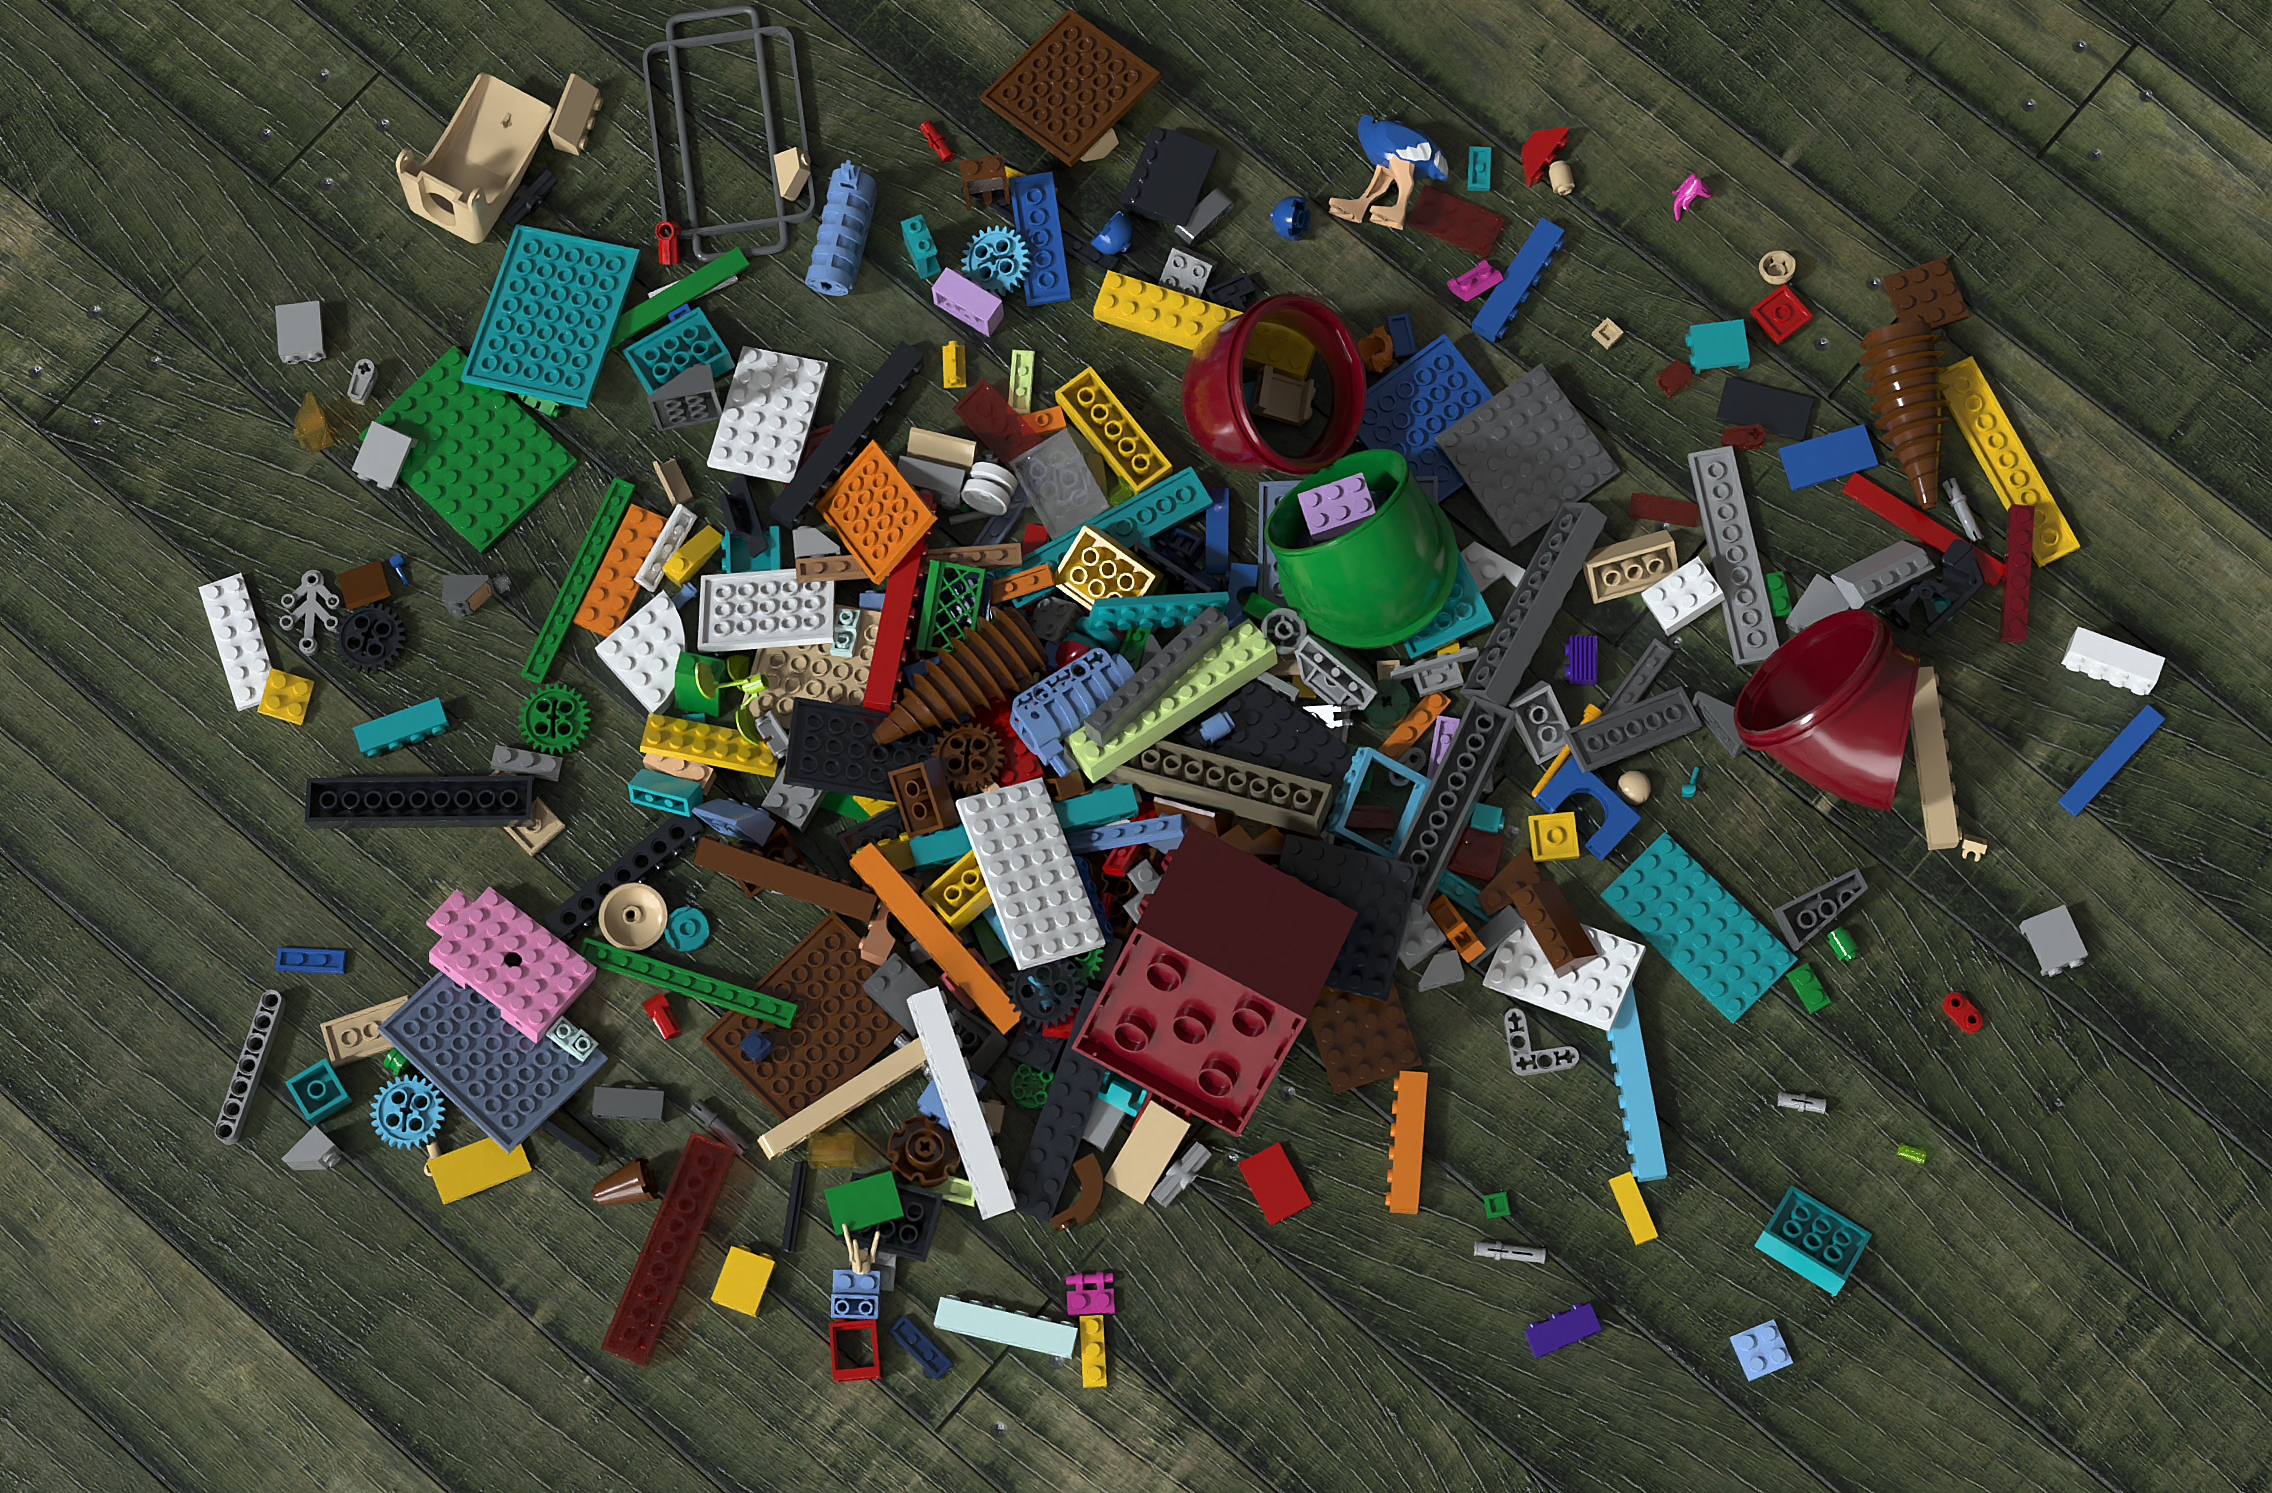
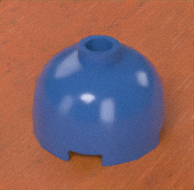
M1289 196L1283 198L1275 206V209L1271 211L1270 219L1273 222L1274 229L1283 238L1300 241L1303 239L1301 236L1302 231L1308 230L1310 209H1306L1305 203L1308 200L1305 197Z
M1118 211L1094 236L1091 244L1100 252L1108 255L1115 254L1120 250L1124 253L1132 244L1129 241L1133 234L1131 222L1124 214Z

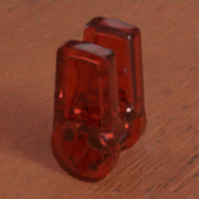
M1759 424L1724 428L1721 437L1722 447L1732 446L1733 450H1758L1764 443L1765 430ZM1751 435H1755L1758 439L1754 440L1753 436Z

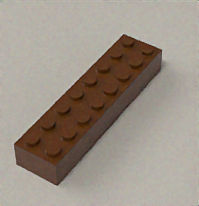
M706 834L705 838H699L692 864L864 922H869L877 899V896L873 895L874 890L863 886H858V889L851 887V882L838 878L834 882L829 880L830 875L815 871L814 875L807 873V867L793 864V867L785 865L786 860L774 856L769 860L763 858L765 853L750 849L749 853L742 851V846L733 842H728L727 845L719 843L721 838Z

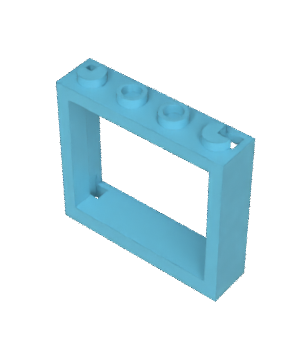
M1370 747L1358 748L1356 755L1352 757L1353 763L1344 777L1342 790L1336 796L1334 810L1327 818L1329 822L1325 831L1366 853L1394 859L1432 780ZM1371 760L1415 782L1389 850L1344 828Z

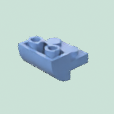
M834 1268L831 1318L878 1319L881 1306V1270L871 1269L866 1274H856L852 1269Z

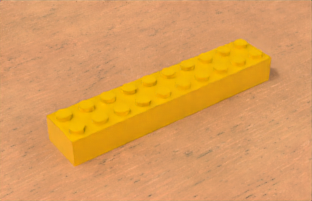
M1110 270L1107 271L1093 309L1094 319L1190 350H1194L1201 340L1218 325L1243 314L1233 309ZM1258 322L1245 351L1243 366L1259 371L1263 366L1268 365L1274 367L1273 373L1305 382L1316 349L1303 336L1287 327L1274 323Z

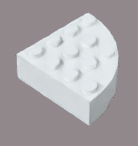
M663 590L595 647L598 656L650 713L662 715L675 698V669L680 651L688 652V643L680 616L674 603Z

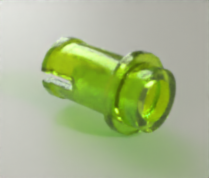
M1900 1143L1896 1157L1916 1162V1165H1923L1927 1151H1924L1922 1147L1917 1149Z

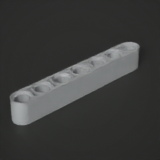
M267 990L261 996L215 1126V1136L226 1145H232L240 1138L286 1007L285 999L276 990ZM277 997L278 1003L273 1007H269V1001ZM265 1019L271 1020L267 1028H261L262 1021ZM263 1041V1046L259 1050L253 1049L255 1042ZM255 1062L254 1070L246 1072L247 1064ZM247 1084L246 1092L238 1094L239 1086ZM234 1106H240L239 1113L231 1116L230 1110ZM226 1128H232L231 1135L223 1138V1131Z

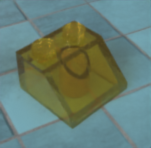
M312 391L307 392L294 419L297 428L293 429L302 449L307 448L309 453L313 454L335 445L320 405Z
M843 1132L838 1133V1136L829 1137L827 1133H817L815 1137H809L807 1161L811 1169L858 1168L856 1136H852V1133Z

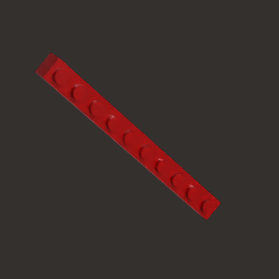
M918 492L933 513L936 514L937 503H934L933 494ZM933 524L889 573L863 700L864 708L891 713L892 706L898 702L899 692L895 691L897 684L901 685L903 671H900L901 663H905L907 658V650H904L905 642H910L912 629L908 627L909 622L914 621L916 608L913 607L914 599L918 600L920 587L917 586L918 578H923L924 566L921 563L922 558H927L929 545L926 544V539L931 537Z

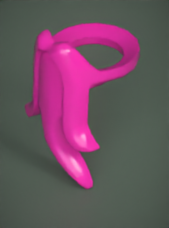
M1696 173L1688 176L1676 191H1672V194L1677 196L1674 201L1676 221L1680 219L1681 206L1686 211H1689V204L1697 194L1706 198L1711 197L1713 194L1710 187L1697 178Z

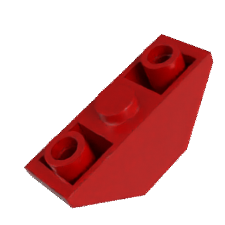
M1567 127L1534 131L1522 147L1521 161L1525 182L1528 187L1534 181L1537 183L1544 174L1542 170L1545 166H1550L1557 156L1555 153L1558 149H1563L1569 141V129Z

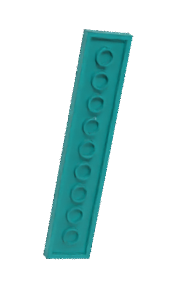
M1190 466L1023 556L1022 567L1002 568L996 571L995 574L998 579L1050 563L1054 575L1084 525L1094 524L1123 546L1132 550L1136 540L1156 537L1213 506V501ZM1054 585L1012 599L1011 602L1016 609H1023L1059 588Z

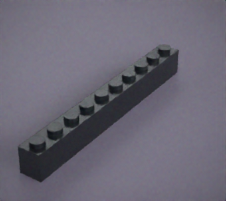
M904 341L899 343L771 505V517L790 530H793L796 525L800 526L806 518V512L817 505L819 502L818 497L823 491L827 492L833 483L832 479L836 474L839 476L846 467L845 463L849 458L855 457L859 450L858 446L862 441L866 442L870 438L873 427L876 424H881L885 418L884 413L888 408L892 409L895 406L899 394L902 391L905 392L911 385L913 376L921 373L925 366L922 353Z

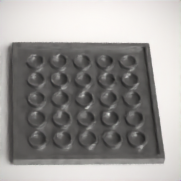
M1542 363L1433 439L1512 548L1554 519L1563 502L1577 503L1620 472L1614 461Z

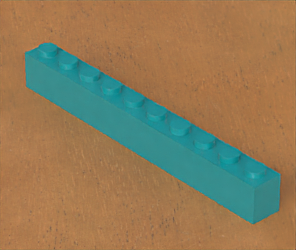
M1120 783L1114 785L1112 789L1105 791L1103 789H1096L1089 795L1081 796L1078 794L1068 798L1066 801H1051L1064 835L1138 816V805L1132 784ZM963 824L959 825L957 829L949 831L948 829H941L929 836L924 834L918 835L909 841L916 873L957 863L972 849Z

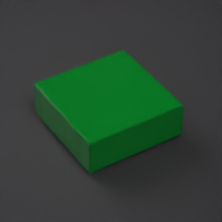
M1507 1192L1483 1196L1487 1220L1511 1215Z

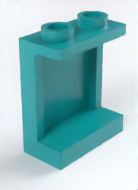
M922 215L902 221L904 242L920 279L941 272L935 257L937 249Z
M1743 319L1690 326L1688 334H1685L1686 346L1691 348L1689 365L1690 368L1694 367L1695 374H1700V370L1736 365H1738L1739 370L1748 369L1750 357Z
M770 526V531H764L769 548L756 558L750 557L745 539L730 535L728 530L725 529V536L721 537L722 550H726V558H722V570L726 571L727 574L782 570L781 531L779 526Z

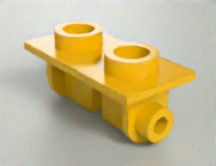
M950 341L949 345L943 346L944 388L966 387L965 345H958L957 341Z

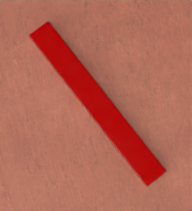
M1856 472L1853 473L1842 490L1847 496L1944 555L1954 539L1965 541ZM1972 545L1985 581L1996 587L2003 576L2004 564Z

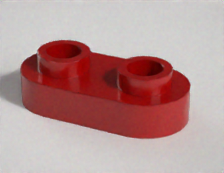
M1952 992L1944 998L1942 1003L1944 1012L1964 1032L1972 1034L1982 1027L1983 1017L1981 1013L1962 994ZM1957 1000L1959 1002V1006L1954 1007L1951 1004V1001ZM1968 1017H1973L1975 1019V1023H1969Z

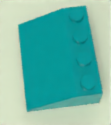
M699 307L622 350L649 396L695 364H710L714 378L735 367L729 351Z
M1791 1185L1754 1246L1836 1296L1872 1234Z

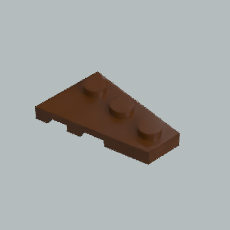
M1524 847L1476 898L1487 917L1505 909L1508 905L1514 904L1510 895L1529 884L1545 882Z

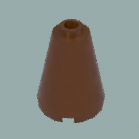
M643 1155L638 1156L595 1183L593 1190H591L594 1202L599 1203L600 1206L657 1200L658 1197L655 1195L659 1194L658 1181L654 1170H649L646 1165L650 1163L649 1160Z

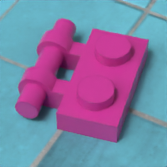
M1096 1271V1274L1082 1275V1272H1078L1075 1275H1066V1285L1076 1284V1291H1067L1068 1316L1114 1314V1289H1104V1283L1113 1282V1273ZM1097 1283V1290H1083V1284Z

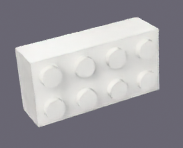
M2077 627L2068 643L2061 664L2066 665V668L2071 671L2078 672L2080 670L2088 673V676L2093 679L2102 678L2110 681L2109 683L2115 687L2124 686L2131 689L2135 694L2148 695L2157 683L2165 658Z

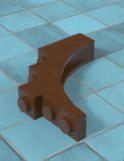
M1238 824L1220 836L1219 839L1245 853L1255 855L1266 864L1279 865L1286 835L1273 826L1252 840L1250 832ZM1301 833L1300 835H1298L1300 837L1324 842L1320 835H1318V837L1305 833Z

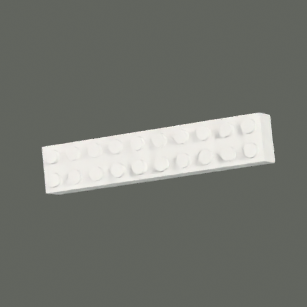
M938 986L911 995L907 999V1003L982 1219L984 1220L1015 1209L1016 1197L1013 1190L1008 1189L1006 1182L1009 1181L1006 1169L1000 1166L998 1159H1001V1154L998 1146H993L991 1137H993L992 1128L989 1123H985L983 1117L986 1114L982 1101L978 1102L975 1094L978 1092L977 1085L974 1079L970 1080L967 1072L970 1070V1065L967 1058L962 1057L960 1048H963L959 1035L954 1034L952 1026H955L954 1019L951 1013H947L944 1006L947 1004L946 996L943 990L939 991Z

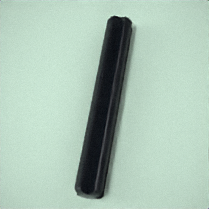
M795 1162L793 1167L781 1247L784 1253H794L796 1248L808 1167L805 1162Z

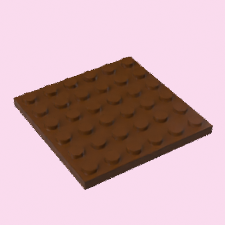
M1069 8L979 97L981 102L1072 167L1162 77L1156 69Z

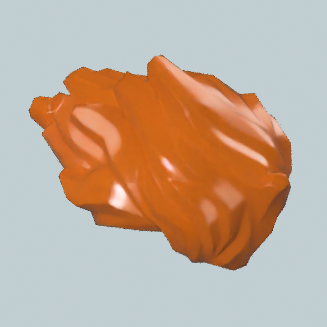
M1383 325L1373 328V333L1359 339L1357 345L1365 370L1381 374L1385 368L1393 363L1394 349L1390 335L1386 333Z

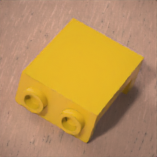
M738 1245L736 1248L731 1246L711 1299L717 1304L758 1317L760 1303L773 1269H776L777 1264L775 1261H772L773 1257L760 1252L758 1256L751 1253L752 1249Z

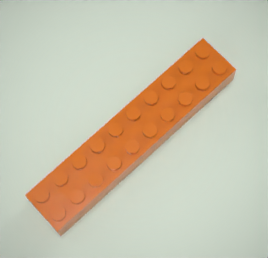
M870 842L850 860V866L874 890L873 892L990 1024L1003 1036L1021 1021L1019 1016L1022 1013L1021 1011L1013 1012L1017 1005L1009 1004L1008 990L1001 982L996 984L992 980L993 973L986 965L981 967L976 962L978 956L971 948L966 950L961 945L963 943L962 938L954 930L950 932L946 928L947 921L939 913L935 915L930 910L932 909L931 903L924 896L920 898L915 893L917 891L916 886L909 879L904 880L900 876L902 874L900 868L893 861L889 863L885 859V851L878 844L874 846Z

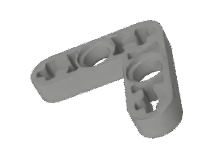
M1510 1009L1504 1017L1506 1037L1512 1069L1517 1075L1527 1076L1566 1070L1577 1065L1579 1054L1571 1046L1531 1052L1524 1013L1519 1009ZM1513 1014L1516 1015V1018H1521L1517 1026L1518 1030L1523 1029V1031L1510 1033V1031H1514V1024L1508 1020L1511 1019ZM1516 1036L1522 1037L1525 1040V1046L1522 1048L1514 1047L1512 1039ZM1566 1052H1569L1570 1056L1575 1057L1571 1060V1063H1567L1565 1059L1559 1060V1065L1556 1066L1554 1053H1558V1058L1564 1057ZM1541 1056H1549L1552 1059V1064L1549 1067L1541 1066L1539 1063ZM1531 1057H1535L1537 1069H1533V1064L1527 1065L1525 1070H1522L1516 1064H1519L1520 1059H1523L1525 1063L1532 1062Z

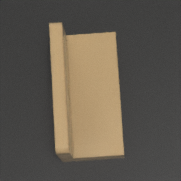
M675 458L661 465H658L657 461L652 462L673 508L677 504H684L694 499Z

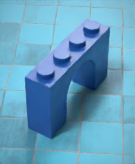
M1573 756L1537 794L1534 801L1546 812L1552 814L1572 794L1588 793L1596 797L1604 808L1605 820L1603 826L1591 837L1585 847L1602 861L1639 822L1641 817L1633 806L1627 805L1621 800L1622 797L1617 791L1610 790L1599 775H1594L1590 771L1582 774Z

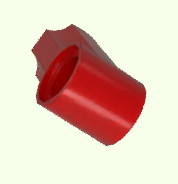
M675 220L660 222L655 230L659 243V264H679V235L681 234V227ZM666 225L670 226L672 230L670 236L665 233Z
M662 992L642 1003L665 1041L676 1037L682 1032L681 1026L673 1016L671 1007Z

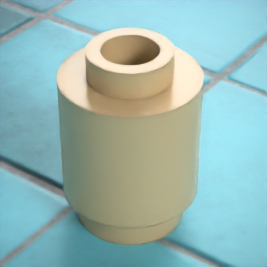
M1566 161L1552 163L1549 166V176L1553 192L1559 193V195L1571 193L1575 185L1570 166L1567 165Z

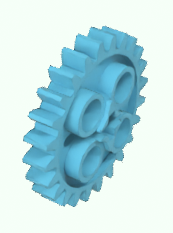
M996 225L995 231L988 226L987 233L979 230L980 237L977 238L973 235L972 238L975 242L973 244L967 242L966 244L970 249L963 250V253L967 255V258L961 259V262L966 264V266L961 268L963 272L967 273L964 278L969 281L974 280L983 287L982 289L988 293L992 291L998 294L999 291L1002 296H1005L1006 289L1013 293L1012 286L1016 285L1020 288L1021 286L1018 281L1020 279L1026 281L1023 273L1030 272L1026 265L1031 264L1032 261L1026 257L1030 256L1031 252L1025 250L1029 245L1023 242L1024 238L1021 235L1017 236L1018 233L1015 230L1010 231L1007 226L1002 230L1000 226ZM1008 244L1007 250L1001 252L1002 247ZM987 250V255L981 258V253ZM1012 265V269L1005 273L1006 267ZM991 270L990 277L985 279L986 272Z
M405 1075L404 1081H401L397 1076L396 1084L393 1085L388 1080L389 1088L386 1090L380 1087L383 1094L381 1096L374 1095L378 1103L371 1104L376 1111L370 1113V1116L377 1119L371 1124L374 1127L379 1126L375 1131L376 1134H383L381 1139L384 1142L389 1140L391 1147L398 1143V1148L402 1150L406 1144L407 1148L412 1150V1146L415 1144L420 1149L421 1141L424 1140L425 1143L430 1144L428 1137L437 1138L434 1130H442L438 1123L446 1121L440 1115L447 1112L444 1107H440V1105L445 1103V1100L438 1098L441 1095L439 1090L433 1092L435 1089L433 1083L427 1086L428 1080L426 1078H423L419 1083L417 1075L413 1077L412 1081H410L408 1075ZM411 1093H414V1096L410 1103V1095ZM404 1094L405 1100L401 1104H395L396 1096ZM426 1098L427 1105L424 1108H417L418 1101ZM410 1108L413 1111V1113L408 1114L406 1117L404 1111H409ZM399 1117V1124L391 1127L389 1125L390 1119ZM416 1121H422V1127L417 1131H413L412 1124ZM406 1123V1131L402 1132V1129L404 1128Z

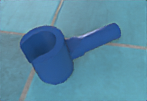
M396 553L390 558V564L399 574L403 584L407 585L409 582L400 567L405 561Z

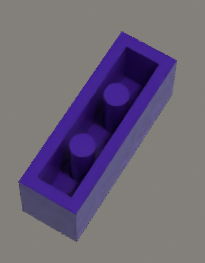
M1580 1302L1570 1307V1312L1562 1314V1311L1550 1315L1549 1321L1541 1324L1539 1320L1527 1325L1528 1330H1525L1524 1335L1535 1360L1601 1331L1602 1328L1590 1303L1584 1305L1583 1302Z

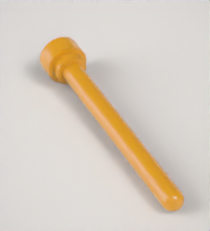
M1589 704L1584 710V719L1580 725L1600 718L1604 713L1594 705ZM1567 743L1533 789V797H1536L1549 783L1570 755L1571 751Z

